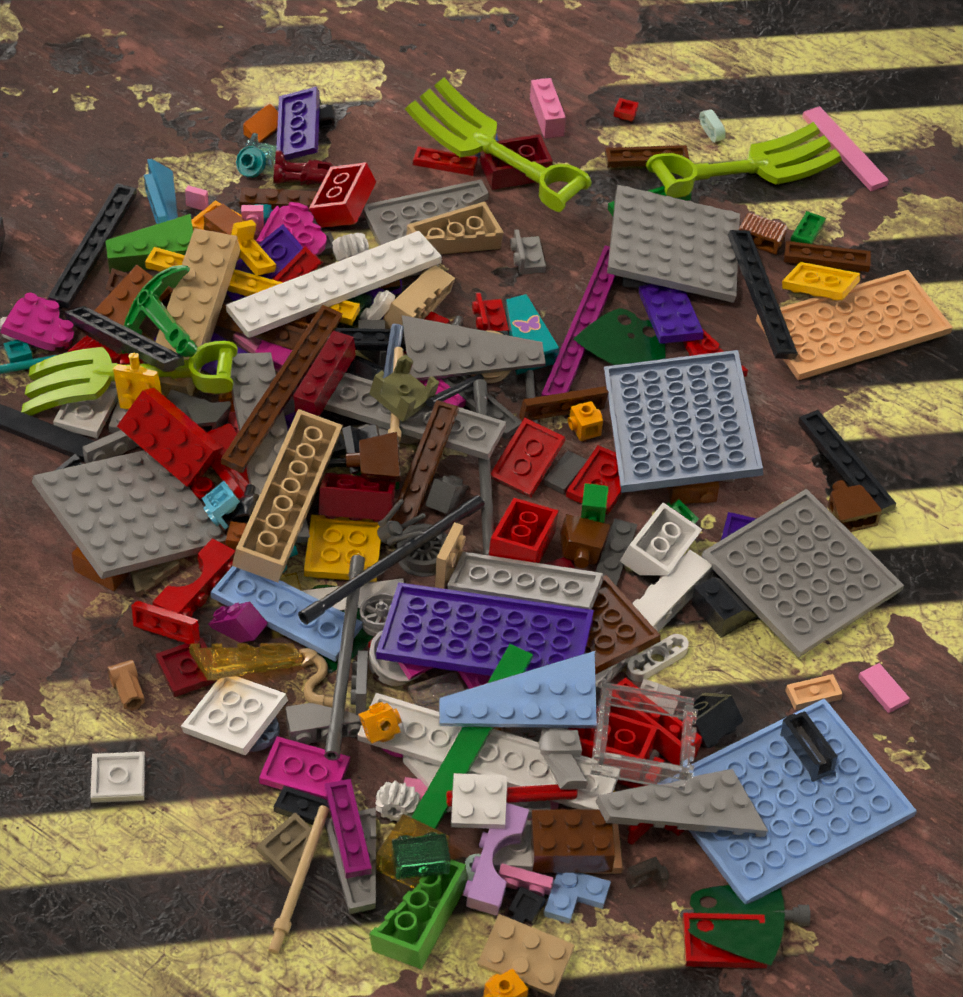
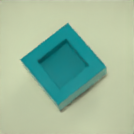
M20 340L3 343L10 363L33 359L28 343Z

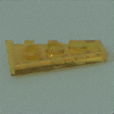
M237 643V648H223L222 644H212L211 648H200L199 644H190L189 652L207 680L243 676L245 674L290 668L302 664V656L293 643H261L260 647H253L247 645V643Z

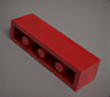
M624 678L609 690L604 710L657 726L654 749L681 770L697 757L702 736L631 681Z

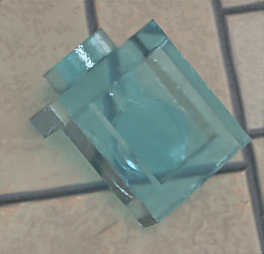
M253 133L250 140L246 141L245 147L254 146L262 150L266 156V165L272 166L277 146L258 142V134Z

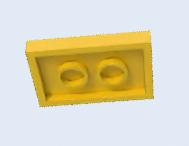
M800 262L783 279L782 289L791 290L795 293H807L815 297H827L835 301L843 300L860 282V273Z

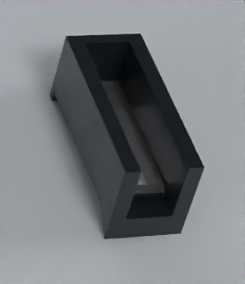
M803 711L798 714H791L783 719L780 736L785 738L805 766L811 781L814 782L833 774L838 756L808 714Z

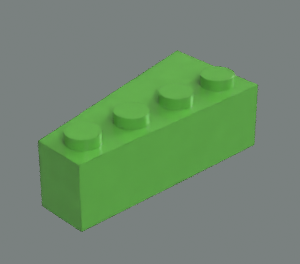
M191 214L106 240L109 273L112 268L122 272L132 271L136 265L140 266L143 270L149 269L146 268L145 261L154 247L185 255L193 234Z
M441 856L422 876L414 890L406 893L401 904L384 917L385 921L378 928L375 927L369 933L372 951L422 969L465 890L468 881L466 865Z

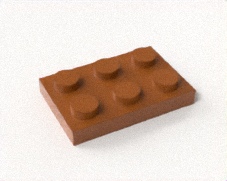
M136 265L94 311L124 326L126 316L134 299L153 276ZM168 288L160 296L159 300L161 302L170 293Z

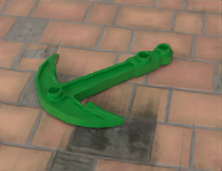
M176 265L156 274L141 289L130 307L124 326L142 334L139 326L147 315L165 334V339L176 349L178 354L184 357H193L197 351V345L190 339L189 334L184 328L176 323L159 300L168 286L175 288L190 271L188 266Z

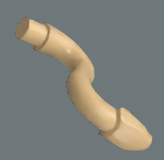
M300 649L299 657L305 658L301 666L316 664L318 667L317 672L304 685V697L309 703L332 707L333 697L318 695L313 691L314 687L327 675V662L313 649Z

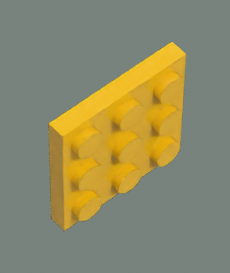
M311 515L304 577L349 580L348 574L352 556L361 555L365 558L364 570L378 562L381 540L377 534V529L380 527L378 523L373 522L372 519L352 521L348 517L328 519L324 515ZM377 577L370 582H377Z

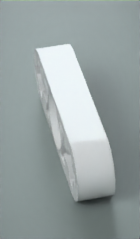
M672 634L634 656L628 661L627 676L632 681L642 682L643 679H648L685 657L689 645L687 638L681 634ZM660 654L664 657V660L657 662L651 656Z

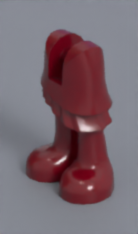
M276 150L273 185L299 181L300 185L307 184V186L322 184L333 164L315 159L305 163H291L285 160L282 151Z

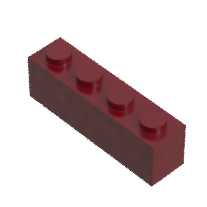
M336 331L331 333L293 396L296 413L300 409L316 416L321 415L356 356L353 336Z

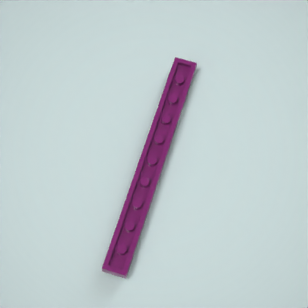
M604 246L541 396L569 392L586 351L573 338L588 325L599 319L617 276L607 273L609 246Z

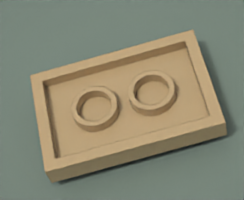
M499 914L477 965L499 975L513 968L525 986L554 997L574 951L575 944Z

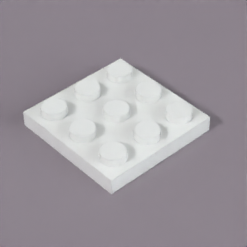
M224 672L181 727L186 734L246 755L288 699L286 693Z

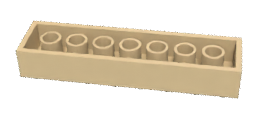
M194 228L182 265L190 267V271L173 289L167 311L176 323L189 334L190 339L195 342V345L199 347L211 341L240 254V247L237 236ZM159 330L155 342L176 352V349L165 339V334ZM159 377L161 392L164 396H167L171 389L190 396L193 395L195 385L192 378L172 379L171 377Z
M298 409L238 543L232 566L279 582L337 446L343 425Z

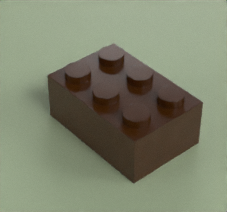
M600 809L532 810L530 820L532 872L578 873L613 871L615 859L613 823H606Z

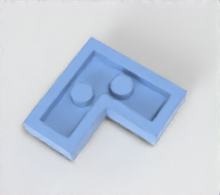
M580 872L557 873L544 910V916L570 924L577 902L603 909L611 881Z

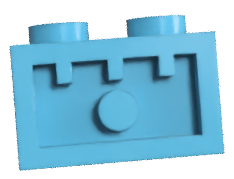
M223 481L206 494L202 500L206 504L203 509L208 514V517L216 526L221 524L226 530L229 526L222 516L231 513L240 501L226 482Z

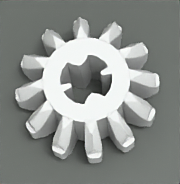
M363 233L344 235L332 242L333 253L337 261L369 250L368 240Z
M396 780L393 784L385 782L376 795V810L381 812V817H388L390 822L392 820H396L400 824L402 821L410 822L414 811L420 803V794L415 792V787L406 786V782L403 784L398 783Z

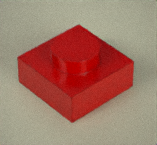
M619 98L613 117L633 121L638 111L639 103Z

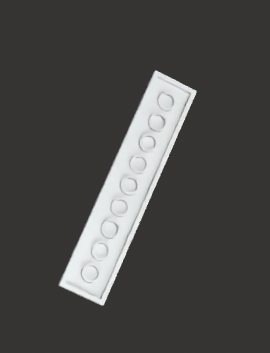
M420 231L229 303L226 305V310L247 338H251L317 312L322 305L330 307L442 262V256Z
M376 693L371 705L383 702L384 704L388 703L393 709L396 708L402 723L398 724L401 732L395 734L392 740L371 743L366 738L361 726L357 735L358 741L441 766L462 727L439 726V712ZM493 729L468 774L507 775V787L558 784L544 756L540 754L539 742ZM585 756L573 757L583 777L588 782L587 788L578 789L576 799L551 801L580 810L599 809L595 801L598 795L614 791L620 774V767Z

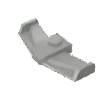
M542 728L541 738L539 739L540 754L544 756L560 789H586L588 782L583 777L573 758L580 757L582 752L578 730Z

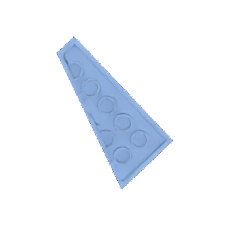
M595 651L441 697L439 699V726L596 728Z

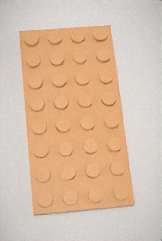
M909 270L858 284L843 300L835 301L827 297L818 296L780 308L798 353L796 359L783 360L797 380L951 334L953 328ZM757 314L756 321L761 327V329L764 331L760 318Z

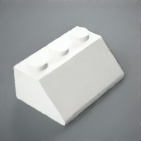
M662 503L630 543L620 562L639 575L668 576L702 529L665 503Z

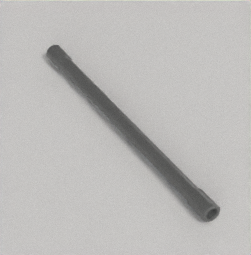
M478 379L473 383L476 413L488 416L487 382ZM478 457L480 496L485 503V506L481 508L483 555L489 556L490 539L494 533L490 458L485 460Z
M354 555L351 557L348 574L349 580L364 571L365 558L363 556ZM360 588L346 598L330 726L324 753L325 758L328 760H338L340 758L341 734Z

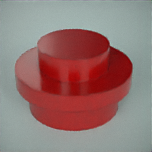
M200 477L194 481L191 490L198 499H202L207 492L215 488V485L209 478Z

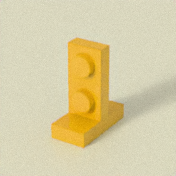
M248 220L234 223L231 235L238 238L240 247L238 260L241 258L256 276L275 272V262L254 240L255 222Z

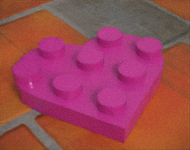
M289 202V206L281 208L277 206L271 212L256 240L259 244L284 224L303 248L305 246L309 247L318 257L325 250L327 236L321 231L319 225L314 224V217L308 211L307 206Z
M26 293L24 298L16 302L3 323L0 332L6 336L50 351H55V347L67 349L72 344L74 336L73 323L59 318V304L55 301L38 297L34 293Z

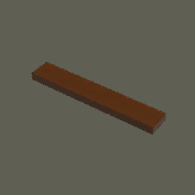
M436 400L397 500L398 502L400 499H403L404 503L393 515L391 521L403 524L419 515L459 412L458 406Z

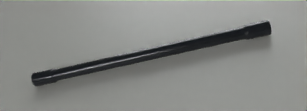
M475 495L458 509L423 531V535L412 538L319 601H315L298 613L301 622L305 625L309 624L324 614L326 610L451 528L454 522L458 523L483 508L485 503L482 497Z

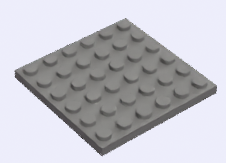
M618 185L615 194L607 273L734 302L737 289L738 261L728 238V233L730 230H739L740 213Z
M145 450L33 475L32 484L101 579L198 554L212 538L226 545V534L219 525L216 526L208 517V514L203 509L204 506L192 490Z
M807 489L704 550L701 556L712 565V569L798 658L901 592L904 587Z

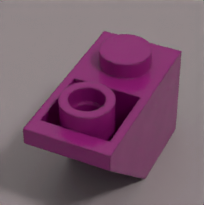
M249 601L240 604L235 603L227 607L221 606L214 612V618L208 625L212 629L242 643L255 640L268 622Z

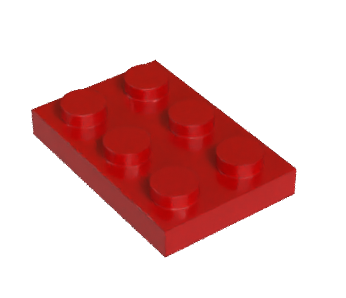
M524 418L492 470L491 479L531 498L566 441L565 436Z
M597 445L567 489L566 497L582 504L585 483L608 486L605 513L608 515L622 494L616 452Z
M683 913L685 966L767 968V964L716 947L700 940L687 930L690 929L689 919H702L697 922V928L708 932L714 928V924L709 920H759V923H765L764 915Z

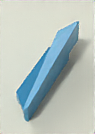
M147 159L149 174L144 175L145 192L156 224L178 218L173 171L153 159Z

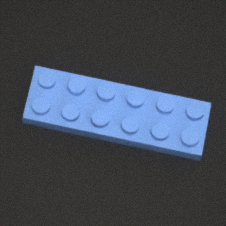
M234 566L230 568L211 591V598L226 606L250 601L268 622L267 627L315 650L317 653L335 662L339 658L344 612L331 607L324 614L305 625L301 622L298 613L313 602L319 601L318 599L281 580L275 582ZM356 619L354 638L362 629V621Z

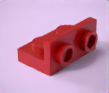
M476 293V299L472 302L473 315L477 314V330L508 331L509 334L502 300L482 301L481 293Z

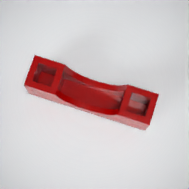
M212 538L198 553L199 569L202 572L201 576L195 582L186 586H167L152 601L153 606L192 617L197 608L202 607L206 603L213 588L232 567L235 550Z

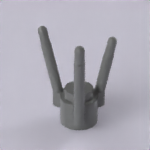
M400 499L386 517L378 522L380 526L377 529L378 537L389 546L399 541L423 535L422 531H417L400 536L403 529L425 517L424 513L403 524L397 521H389L404 503L403 499Z

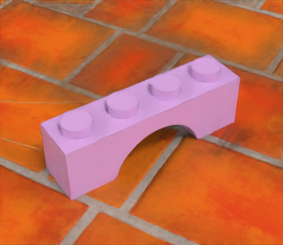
M506 803L505 829L489 828L488 833L483 832L479 848H483L480 857L475 856L471 872H475L473 881H467L463 896L467 897L466 907L498 915L505 893L506 881L498 875L492 860L503 847L511 844H520L528 820L529 809Z

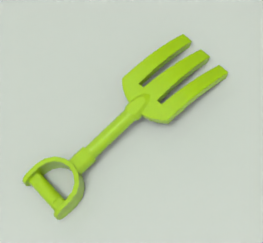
M445 77L437 82L434 87L466 120L451 110L431 89L423 93L420 99L452 132L429 115L416 100L405 108L408 114L430 136L459 157H467L483 151L486 154H492L525 173L528 178L539 183L541 202L556 212H561L565 209L567 201L581 189L586 190L592 184L589 175L577 167L569 164H556L545 168L497 143L495 140L497 122L469 103ZM554 182H568L558 193L547 187Z
M812 122L785 136L751 144L747 160L714 164H694L684 156L674 153H663L650 157L646 167L660 179L665 186V194L667 196L678 198L688 195L692 191L695 181L706 180L710 177L757 173L773 184H781L816 174L842 161V158L837 150L833 149L817 158L803 162L831 147L825 135L796 147L820 134L819 128ZM671 172L682 176L684 179H675Z
M230 341L205 343L197 347L193 357L184 360L183 366L177 367L172 372H163L149 363L140 365L148 370L158 371L159 377H171L172 379L192 378L196 388L205 393H227L233 389L234 382L231 378L232 361L237 355L238 348ZM103 347L63 353L31 366L28 376L34 382L26 385L25 395L31 400L22 405L21 412L32 416L46 409L67 403L97 400L106 392L111 382H115L113 368L117 363H112L108 352ZM218 360L216 375H205L198 372L203 365L210 361Z

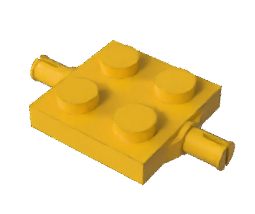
M131 353L129 355L130 366L117 364L113 368L119 405L122 409L129 410L144 389L154 387L162 394L158 371L141 367L138 353Z

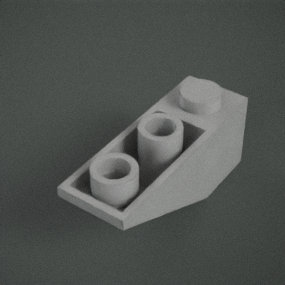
M314 703L285 707L286 724L290 740L306 745L326 741L329 733L331 707ZM344 711L341 736L342 738L357 737L362 726L359 715Z

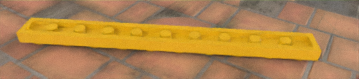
M154 247L145 261L146 268L162 272L169 267L182 265L185 255ZM234 269L227 291L250 296L279 285L282 282ZM345 300L329 308L343 313L341 323L353 325L360 311V304Z

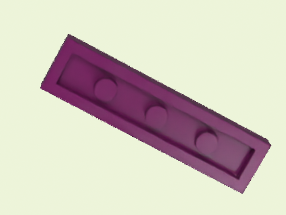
M351 779L325 783L326 797L345 879L372 874V866Z

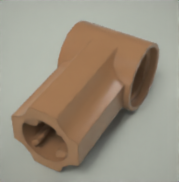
M133 660L107 667L113 688L117 689L123 708L130 711L139 709L145 703V699L138 683V674Z

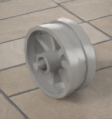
M377 593L367 597L361 603L360 621H362V628L367 634L375 637L377 633L383 631L394 595L390 593Z

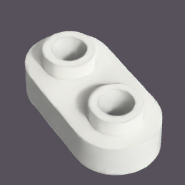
M388 290L379 292L372 306L362 312L360 319L380 320L389 310L391 302L395 300V295Z

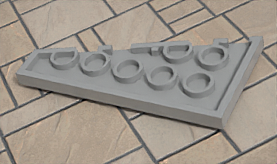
M482 179L366 204L362 213L378 246L406 236L408 224L488 200L489 193Z
M402 315L406 354L413 360L410 374L418 381L428 380L430 376L439 379L545 366L542 342Z
M733 769L598 795L595 801L606 823L636 826L639 822L654 824V827L664 828L665 825L677 826V829L713 833H717L718 830L732 831L735 835H743L744 832L755 833L757 837H765L768 832Z

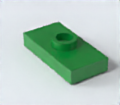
M806 211L793 232L790 242L813 244L823 228L826 218Z

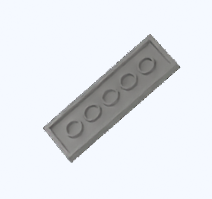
M462 552L448 583V589L592 610L603 582V573Z

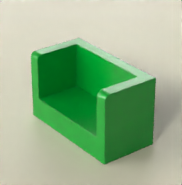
M585 483L581 518L604 523L608 486Z

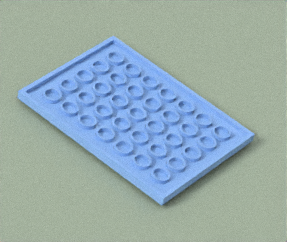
M825 698L794 714L805 711L837 754L835 770L831 775L814 782L811 781L805 766L785 738L780 736L782 719L657 781V783H663L733 769L768 830L766 836L757 837L755 833L744 832L743 835H735L732 831L718 830L717 833L691 830L689 832L745 905L909 820L916 814L917 810Z

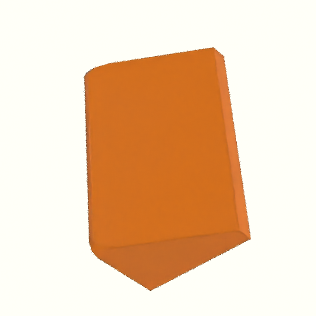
M271 104L266 105L243 124L244 136L260 144L277 130L278 111Z

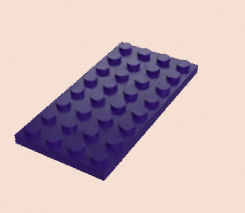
M398 582L376 650V659L492 676L509 644H512L533 654V659L525 671L527 672L585 654L594 610Z

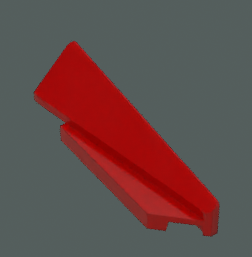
M225 424L207 432L224 447L211 466L221 479L226 482L235 496L240 498L244 495L246 485L249 484L247 469L245 468L243 473H240L221 464L223 455L237 435L232 424Z

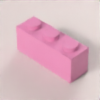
M551 78L531 80L530 101L544 139L564 136L566 117Z

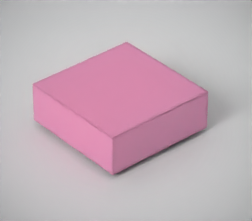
M187 186L185 189L186 206L199 210L207 208L209 206L208 191Z

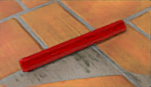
M558 784L507 787L506 803L576 799L578 789H560ZM450 790L446 793L447 806H452L453 790Z

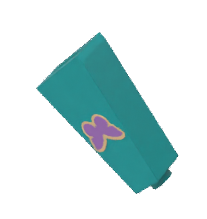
M527 294L506 299L505 316L509 327V336L542 342L545 357V366L543 367L555 364L559 354V347ZM542 367L517 369L515 373L518 375L525 373L527 370H535Z

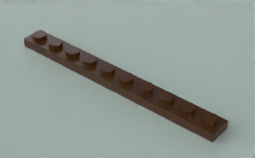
M112 268L105 289L113 291L128 273ZM169 286L167 288L170 293L162 300V304L166 309L174 289ZM223 304L216 325L244 334L228 314L226 305ZM284 324L253 337L293 350L305 330Z
M325 305L321 306L221 459L222 465L243 473L311 368L329 336L342 320L343 313Z

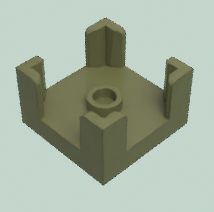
M406 354L397 360L394 372L383 378V371L375 375L369 392L372 397L402 422L427 405L426 400L435 395L439 385V381L432 376L429 377L426 386L410 374L413 360Z

